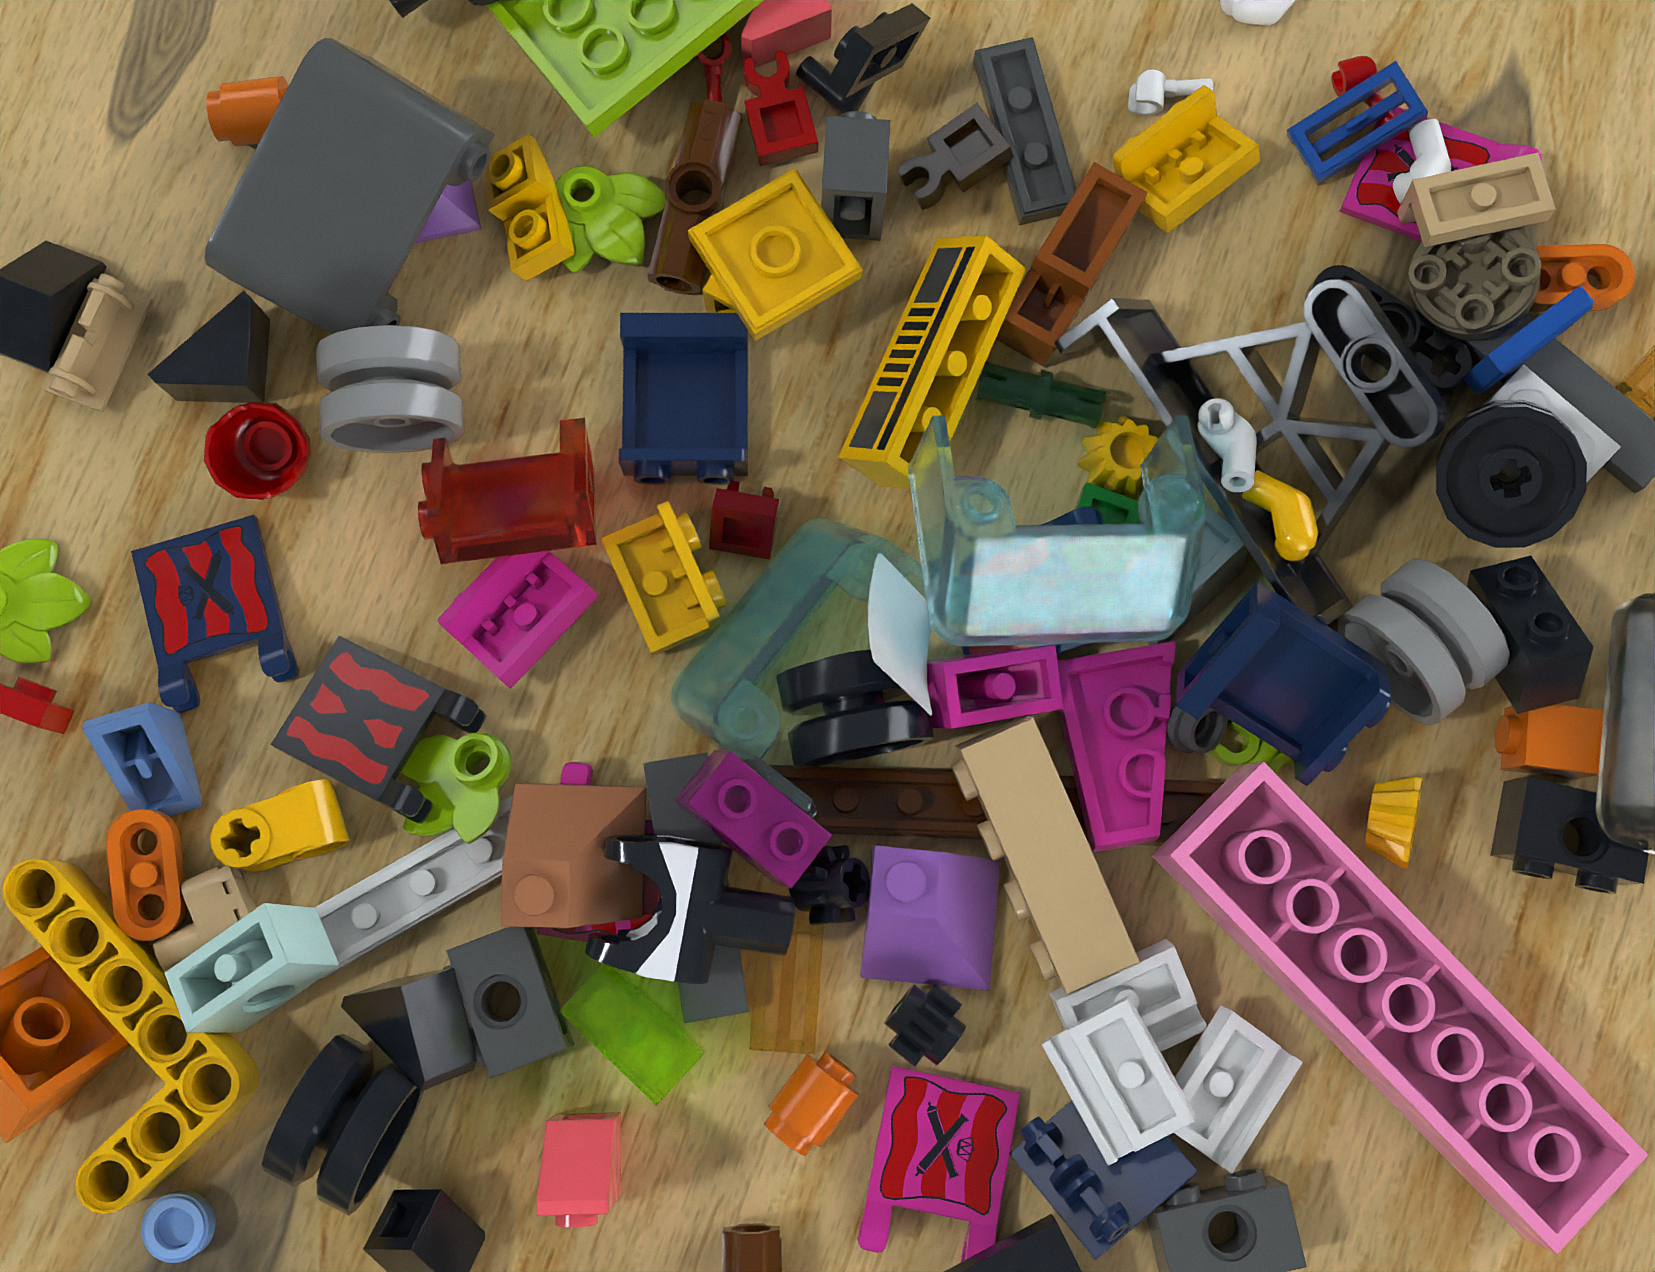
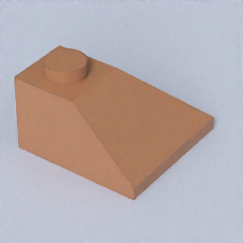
M516 783L502 859L501 926L573 928L642 918L644 874L632 870L633 865L605 858L603 851L605 840L609 836L645 835L647 787Z

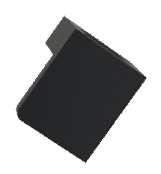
M442 1189L393 1190L363 1250L387 1272H470L485 1240V1232Z

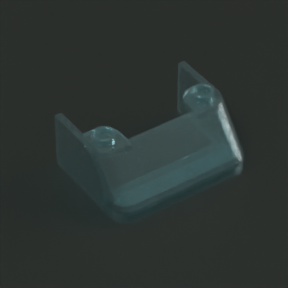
M1176 415L1140 465L1144 490L1138 500L1141 524L1016 525L1011 499L999 484L984 477L954 475L946 416H932L908 466L928 616L930 624L937 635L946 642L956 646L1159 641L1171 636L1189 614L1207 517V504L1188 415Z
M830 518L809 520L796 530L723 620L722 624L719 625L677 677L671 692L673 708L688 727L716 749L732 751L811 818L818 812L813 799L762 760L763 756L776 741L781 723L780 715L774 702L756 686L837 586L853 598L868 602L871 577L878 553H881L903 575V578L905 577L935 609V616L958 633L966 624L969 606L967 598L889 540Z

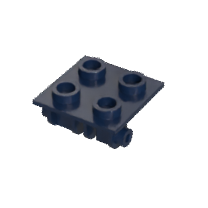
M1072 1100L1046 1122L1041 1117L1031 1120L1020 1132V1135L1025 1140L1010 1152L1011 1157L1095 1260L1100 1258L1198 1173L1197 1169L1168 1136L1136 1152L1132 1151L1108 1166Z

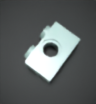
M263 903L166 971L165 976L187 1033H241L339 966V963L316 908Z

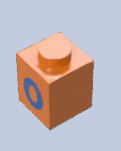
M1554 704L1517 714L1513 706L1504 708V715L1498 720L1495 730V748L1498 753H1501L1500 770L1568 779L1603 775L1606 710Z

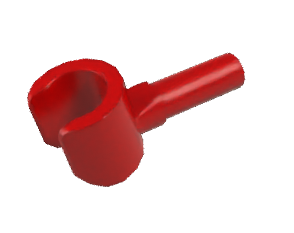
M725 33L721 35L722 50L716 57H706L702 51L697 55V58L704 63L707 100L721 103L722 63L727 60L731 51L730 40Z
M1357 56L1339 61L1338 67L1340 70L1333 72L1331 76L1333 89L1339 97L1376 74L1377 68L1373 59L1368 56ZM1378 91L1363 102L1370 108L1382 101L1383 98L1380 95V91ZM1391 111L1378 119L1381 125H1384L1395 118Z

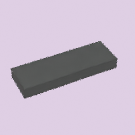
M1033 37L975 50L973 62L989 119L1011 146L1014 158L1002 166L1019 225L1061 216L1075 194L1076 186Z

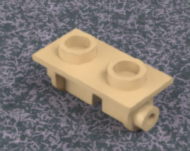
M101 274L99 279L94 278L92 282H89L88 292L54 367H51L48 372L49 378L43 390L103 412L153 300L124 289L126 285L122 281L106 274Z

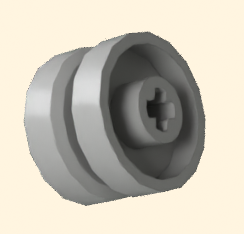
M383 325L340 331L320 340L316 348L317 380L325 389L331 391L322 397L318 405L320 437L327 444L361 452H414L444 447L458 441L465 433L463 401L458 394L450 391L462 378L460 346L454 338L439 331L420 327Z
M1413 558L1406 562L1381 583L1380 596L1374 594L1367 595L1338 618L1337 630L1340 635L1387 664L1391 704L1414 721L1428 726L1440 723L1464 703L1465 688L1474 690L1483 687L1508 665L1510 653L1505 636L1491 613L1469 588L1450 572L1431 561Z

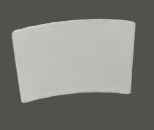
M878 553L871 577L868 599V632L872 658L889 677L927 713L932 715L927 684V655L935 609L881 553Z

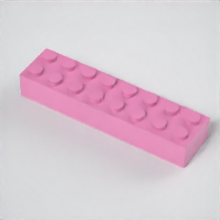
M1264 761L1241 765L1152 855L1522 1238L1558 1254L1648 1156L1631 1136Z

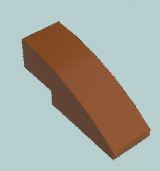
M1094 162L1035 256L1030 270L1017 289L996 340L1046 367L1057 349L1054 342L1069 329L1148 192Z

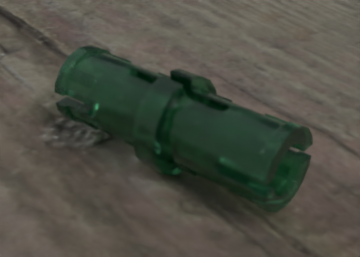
M986 361L976 395V400L978 401L985 400L1029 411L1028 418L1041 420L1042 416L1046 415L1096 429L1104 406L1101 404L1105 401L1106 390H1097L1053 379V372L1042 369L1039 375Z

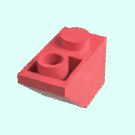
M621 1112L555 1114L546 1122L537 1196V1216H556L555 1225L559 1227L596 1225L598 1223V1215L608 1214L621 1194Z

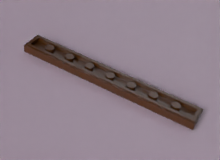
M747 764L830 834L982 839L977 825L987 821L978 797L966 801L953 771L819 766L794 768L793 765ZM1059 775L1089 843L1074 776ZM1165 779L1160 836L1155 842L1139 845L1162 846L1224 782Z

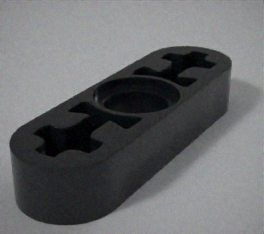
M1344 265L1328 267L1309 286L1305 300L1308 293L1317 284L1326 280L1341 279L1362 284L1371 292L1386 316L1399 323L1403 332L1402 339L1408 348L1416 342L1417 338L1424 341L1415 350L1417 353L1414 357L1441 396L1450 393L1464 381L1462 377L1471 370V354L1461 340L1435 328L1422 314L1355 269ZM1374 344L1364 351V355L1386 370H1390L1391 357L1383 346ZM1441 354L1448 360L1444 368L1447 372L1438 378L1430 370L1433 366L1432 359Z

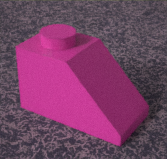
M1056 645L976 653L927 661V684L932 715L929 714L932 728L953 729L1064 709Z

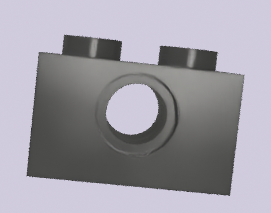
M860 111L847 112L840 117L826 116L821 207L842 238L881 241L887 192L891 120L877 119L872 114Z
M509 926L446 950L451 965L444 967L443 970L454 968L462 1001L465 1004L472 1024V1028L469 1029L477 1056L476 1067L479 1068L486 1065L490 1078L575 1045L534 927ZM501 981L515 986L521 997L520 1009L512 1019H504L497 1016L490 1006V994L493 988Z
M1245 1169L1235 1171L1233 1174H1226L1223 1176L1225 1185L1200 1190L1198 1183H1186L1147 1216L1159 1272H1287L1307 1267L1288 1186L1271 1175L1264 1176L1263 1169ZM1231 1211L1236 1223L1233 1235L1223 1243H1211L1208 1237L1210 1221L1220 1212Z

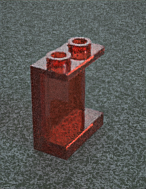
M585 417L560 420V452L458 465L452 461L447 438L433 439L431 462L422 463L421 467L422 483L427 500L418 502V519L423 539H434L440 564L597 545L595 467Z

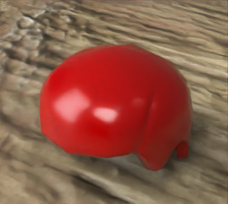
M248 402L238 405L211 425L205 435L204 463L215 484L236 498L264 500L275 497L289 490L303 476L309 466L308 459L311 456V445L307 432L297 416L277 403Z

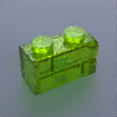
M603 964L559 1012L657 1106L704 1055L706 1049L641 986L636 987L632 983L633 978L624 970Z

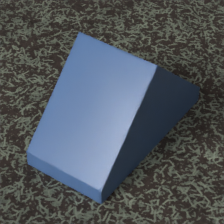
M148 702L83 722V732L130 811L151 809L172 816L202 807V796L181 713Z

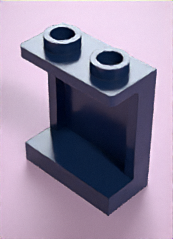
M620 313V339L623 345L622 448L619 449V464L624 476H634L633 480L635 482L647 485L670 483L671 476H697V482L709 485L729 484L734 482V476H748V330L738 314Z
M1258 581L1178 672L1176 706L1197 720L1208 707L1216 710L1291 758L1294 762L1295 779L1306 786L1322 770L1325 772L1333 770L1343 759L1349 742L1364 727L1371 728L1384 717L1391 704L1387 664Z

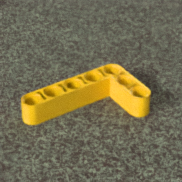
M24 860L15 865L5 877L2 888L3 898L9 910L166 1084L94 1151L77 1172L75 1180L76 1195L82 1205L95 1213L108 1214L117 1212L151 1195L250 1101L257 1091L259 1083L258 1067L252 1057L230 1033H187L183 1047L179 1051L172 1048L166 1040L165 1029L173 1016H177L179 1019H181L165 972L156 958L154 949L147 941L133 939L120 930L114 919L112 903L75 864L61 860ZM49 873L55 882V892L50 902L43 905L38 898L37 888L42 877ZM91 920L98 929L99 939L97 946L88 954L82 948L79 936L82 927ZM131 968L138 971L143 983L141 994L134 1002L125 996L122 987L123 978ZM216 1064L225 1068L231 1077L230 1093L225 1099L218 1098L209 1088L208 1078L210 1071ZM164 1113H169L175 1117L180 1125V1137L175 1146L168 1145L159 1134L158 1126ZM113 1161L121 1164L128 1173L129 1183L124 1194L113 1189L109 1182L108 1172Z

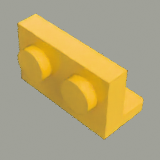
M1203 85L1186 99L1173 105L1165 115L1140 134L1126 141L1114 153L1113 163L1115 174L1148 192L1138 211L1168 234L1260 163L1259 144L1217 116L1215 92Z
M669 501L657 505L658 514L601 538L652 656L722 627L717 609L728 605L713 570L701 574L692 555V552L702 548V545L688 513L686 512L676 517Z

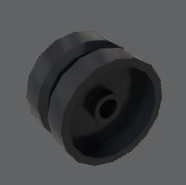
M1525 400L1492 401L1467 412L1447 431L1436 456V494L1447 519L1466 537L1494 548H1525L1553 537L1575 516L1586 492L1587 461L1576 436L1551 410ZM1507 459L1515 460L1517 469L1521 468L1519 477L1511 482L1501 481L1496 476L1501 472L1500 462Z
M871 649L826 657L785 670L776 675L782 710L784 712L800 716L824 713L823 716L796 725L788 733L794 768L818 767L874 757L914 747L931 741L934 738L929 713L916 701L905 700L885 703L886 700L907 693L874 662Z
M345 1034L336 1035L312 1062L290 1096L266 1146L262 1161L263 1170L295 1187L312 1178L320 1169L316 1181L318 1200L349 1216L364 1202L382 1176L414 1117L424 1091H420L394 1062L381 1068L372 1077L374 1070L373 1049Z

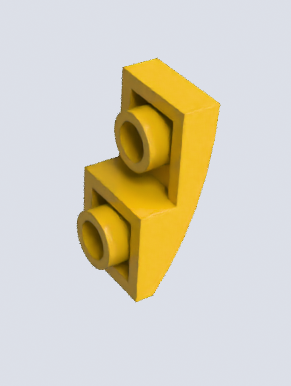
M526 134L493 154L482 175L487 209L504 222L511 271L527 282L575 254L567 217L551 171L536 139L530 134Z

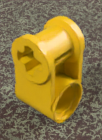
M320 779L296 785L276 794L274 797L231 810L218 819L210 835L211 849L219 861L227 866L252 873L264 872L295 860L319 856L350 843L331 779ZM247 828L260 833V838L251 843L250 849L252 854L238 850V844L247 839Z

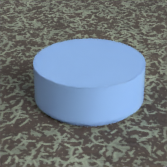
M180 1190L172 1192L156 1200L146 1211L141 1225L143 1243L152 1256L163 1262L178 1263L188 1260L203 1251L213 1238L216 1227L215 1213L208 1200L194 1191Z

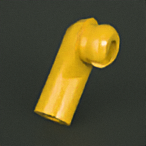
M1256 470L1254 485L1251 489L1243 492L1242 498L1272 514L1276 537L1274 547L1280 557L1288 561L1304 559L1308 556L1309 550L1315 546L1318 537V528L1311 500L1304 492Z

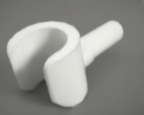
M1154 69L1147 70L1130 87L1128 110L1130 113L1138 116L1157 115L1163 110L1164 97L1173 98L1174 96L1191 95L1203 85L1213 91V81L1211 78L1166 80L1162 72Z

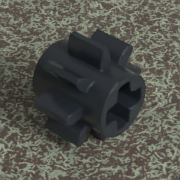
M847 845L824 846L794 886L789 888L790 897H795V907L802 912H810L809 924L812 926L854 922L856 918L853 908L862 906L868 899L870 892L869 873L861 860L849 858L850 852Z
M936 983L927 994L913 984L884 1022L886 1026L896 1033L888 1045L914 1067L923 1055L932 1063L938 1065L955 1046L966 1029V1025L954 1016L962 1004Z

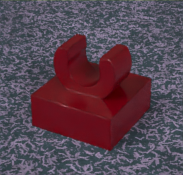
M736 481L730 482L726 489L717 488L712 505L709 549L770 560L775 540L779 499L774 498L773 489L764 486L762 496L739 492L740 482Z

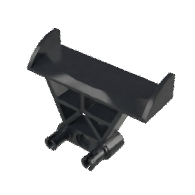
M1333 279L1317 284L1308 293L1304 302V318L1306 322L1183 348L1180 347L1150 300L1112 298L1057 339L1054 344L1061 354L1081 350L1106 338L1110 340L1275 592L1325 625L1337 619L1353 605L1318 553L1390 444L1398 447H1415L1433 440L1443 431L1448 418L1447 404H1445L1442 396L1371 292L1362 284L1350 280ZM1296 339L1282 388L1255 347ZM1374 344L1383 346L1391 357L1390 370L1380 381L1369 379L1361 368V358L1364 351ZM1321 347L1373 424L1300 417ZM1229 353L1273 419L1272 423L1256 433V454L1284 436L1328 501V504L1316 521L1318 528L1316 544L1309 550L1308 556L1304 559L1288 561L1280 557L1274 547L1276 537L1272 514L1243 499V492H1231L1221 484L1223 460L1201 438L1197 426L1200 407L1205 402L1215 398L1190 362L1191 360ZM1314 435L1368 442L1343 479ZM1255 460V471L1259 470L1264 473L1258 462Z

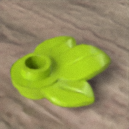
M577 166L564 172L555 184L567 217L575 254L562 261V263L571 272L578 273L592 260L596 253L614 263L627 266H641L645 257V234L641 220L650 219L663 213L666 203L663 192L644 176L632 172L606 176L602 171L591 166ZM582 187H589L594 191L593 196L584 202H579L572 198L573 193Z
M27 539L12 543L0 550V655L17 663L36 664L49 662L52 649L47 631L73 622L91 607L92 602L89 596L77 584L60 574L52 573L59 552L58 544L52 540Z
M472 733L461 737L459 740L436 734L419 741L401 773L420 785L418 791L433 803V808L422 824H417L405 818L403 829L412 835L436 836L448 832L454 827L458 835L467 844L476 841L486 834L494 825L501 809L499 788L505 783L511 772L512 757L508 747L498 737L488 733ZM490 759L486 769L479 774L473 775L474 767L479 761Z

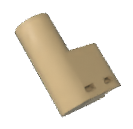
M218 865L181 882L182 895L193 923L154 940V952L164 972L256 909L240 869Z

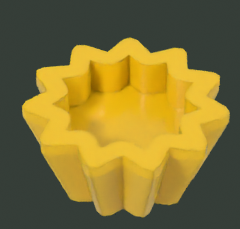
M1123 415L1116 423L1099 421L1096 435L1082 438V445L1087 454L1079 459L1077 465L1089 472L1088 483L1137 500L1140 490L1148 492L1156 490L1155 475L1164 472L1167 468L1160 455L1164 443L1156 436L1150 435V427L1147 423L1136 426L1133 420Z
M1422 777L1375 783L1369 809L1365 847L1404 869H1408L1414 843L1422 793Z

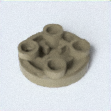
M1520 227L1424 247L1423 242H1421L1413 256L1408 272L1411 299L1417 312L1422 314L1431 325L1449 336L1461 340L1490 338L1516 325L1532 307L1540 285L1541 261L1534 243Z

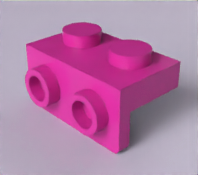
M524 529L509 545L499 552L497 557L466 590L454 599L452 604L438 618V623L511 689L597 599L598 594L555 557L529 530Z

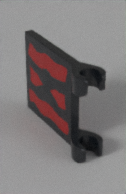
M338 636L271 745L281 752L383 804L417 824H422L431 812L433 803L425 798L420 791L397 781L398 775L435 715L457 728L472 734L479 731L486 719V714L470 698L445 689Z

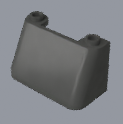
M324 38L307 52L213 230L205 249L204 258L206 265L232 282L331 334L358 327L399 326L401 318L396 313L398 308L397 299L388 294V291L446 185L460 186L467 180L474 182L485 171L491 157L489 146L495 134L374 58L332 38Z

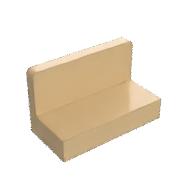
M1538 153L1413 179L1397 214L1401 224L1417 223L1423 246L1428 247L1548 221L1556 207Z

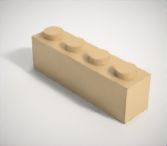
M1028 715L1019 717L955 745L961 761L952 764L951 768L966 801L978 797L987 821L977 825L979 833L992 861L1002 857L1005 859L1013 881L1004 884L1003 887L1018 921L1028 917L1032 921L1039 941L1030 944L1029 947L1044 980L1047 981L1056 977L1066 994H1069L1139 963L1138 956L1034 718Z

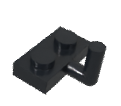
M913 3L891 14L883 12L872 23L862 28L854 26L843 36L834 52V57L839 61L832 73L812 56H808L798 67L796 76L842 114L859 111L874 83L903 67L931 18Z

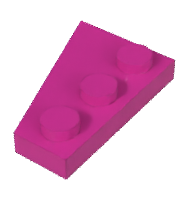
M1176 641L1058 661L1064 709L1058 711L1092 853L1155 842L1160 836L1166 768L1164 753L1167 721L1170 718L1172 695H1169Z

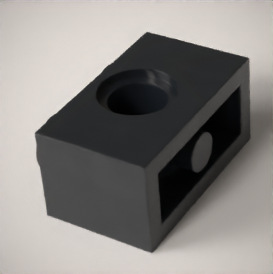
M1530 555L1470 570L1467 588L1475 594L1491 613L1505 636L1510 653L1507 667L1498 673L1495 679L1517 714L1578 699L1594 646L1533 557Z
M1532 777L1504 781L1490 856L1513 861L1511 871L1518 874L1553 879L1554 871L1575 875V886L1578 888L1606 894H1616L1618 885L1644 884L1655 820V806ZM1568 822L1576 828L1580 839L1578 849L1574 854L1566 848L1563 841V830Z

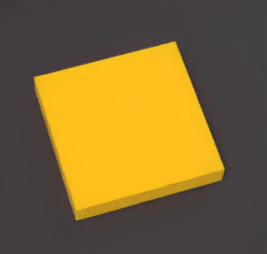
M796 167L688 230L689 240L754 341L862 278L863 269Z

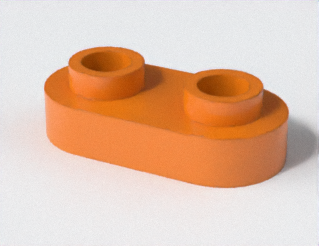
M1608 244L1535 246L1541 261V291H1538L1536 299L1528 312L1547 311L1580 285L1595 301L1590 311L1606 310L1623 299L1631 291L1635 282L1633 263L1621 249ZM1587 275L1595 276L1601 284V289L1593 288L1587 280Z
M137 809L124 813L111 825L106 839L114 919L119 929L127 936L140 941L156 940L177 930L183 923L187 913V905L181 891V882L185 880L179 829L168 815L157 810ZM147 829L151 830L157 838L156 848L150 854L143 853L138 847V837ZM152 894L159 896L164 903L163 913L157 919L149 917L144 908L146 899Z

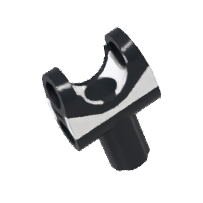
M663 835L609 836L605 840L603 856L613 861L633 865L632 870L646 874L657 885L660 901L653 916L643 925L634 929L618 930V934L605 932L590 933L585 953L603 964L648 978L688 984L708 983L715 945L786 956L794 925L795 897L726 886L733 850L722 845Z

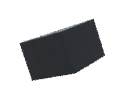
M46 240L0 269V355L48 373L50 368L54 367L85 299L89 282H92L94 278L99 279L107 266L101 261Z
M243 290L147 375L176 401L265 402L270 318Z
M454 968L397 978L344 996L341 1004L342 1009L420 1091L475 1069L477 1056Z

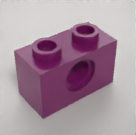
M714 750L674 800L676 804L771 882L788 888L794 886L832 836L729 750Z

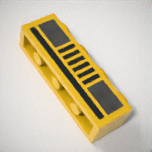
M987 235L936 239L840 451L839 459L881 487L929 491L1025 274L1026 268Z

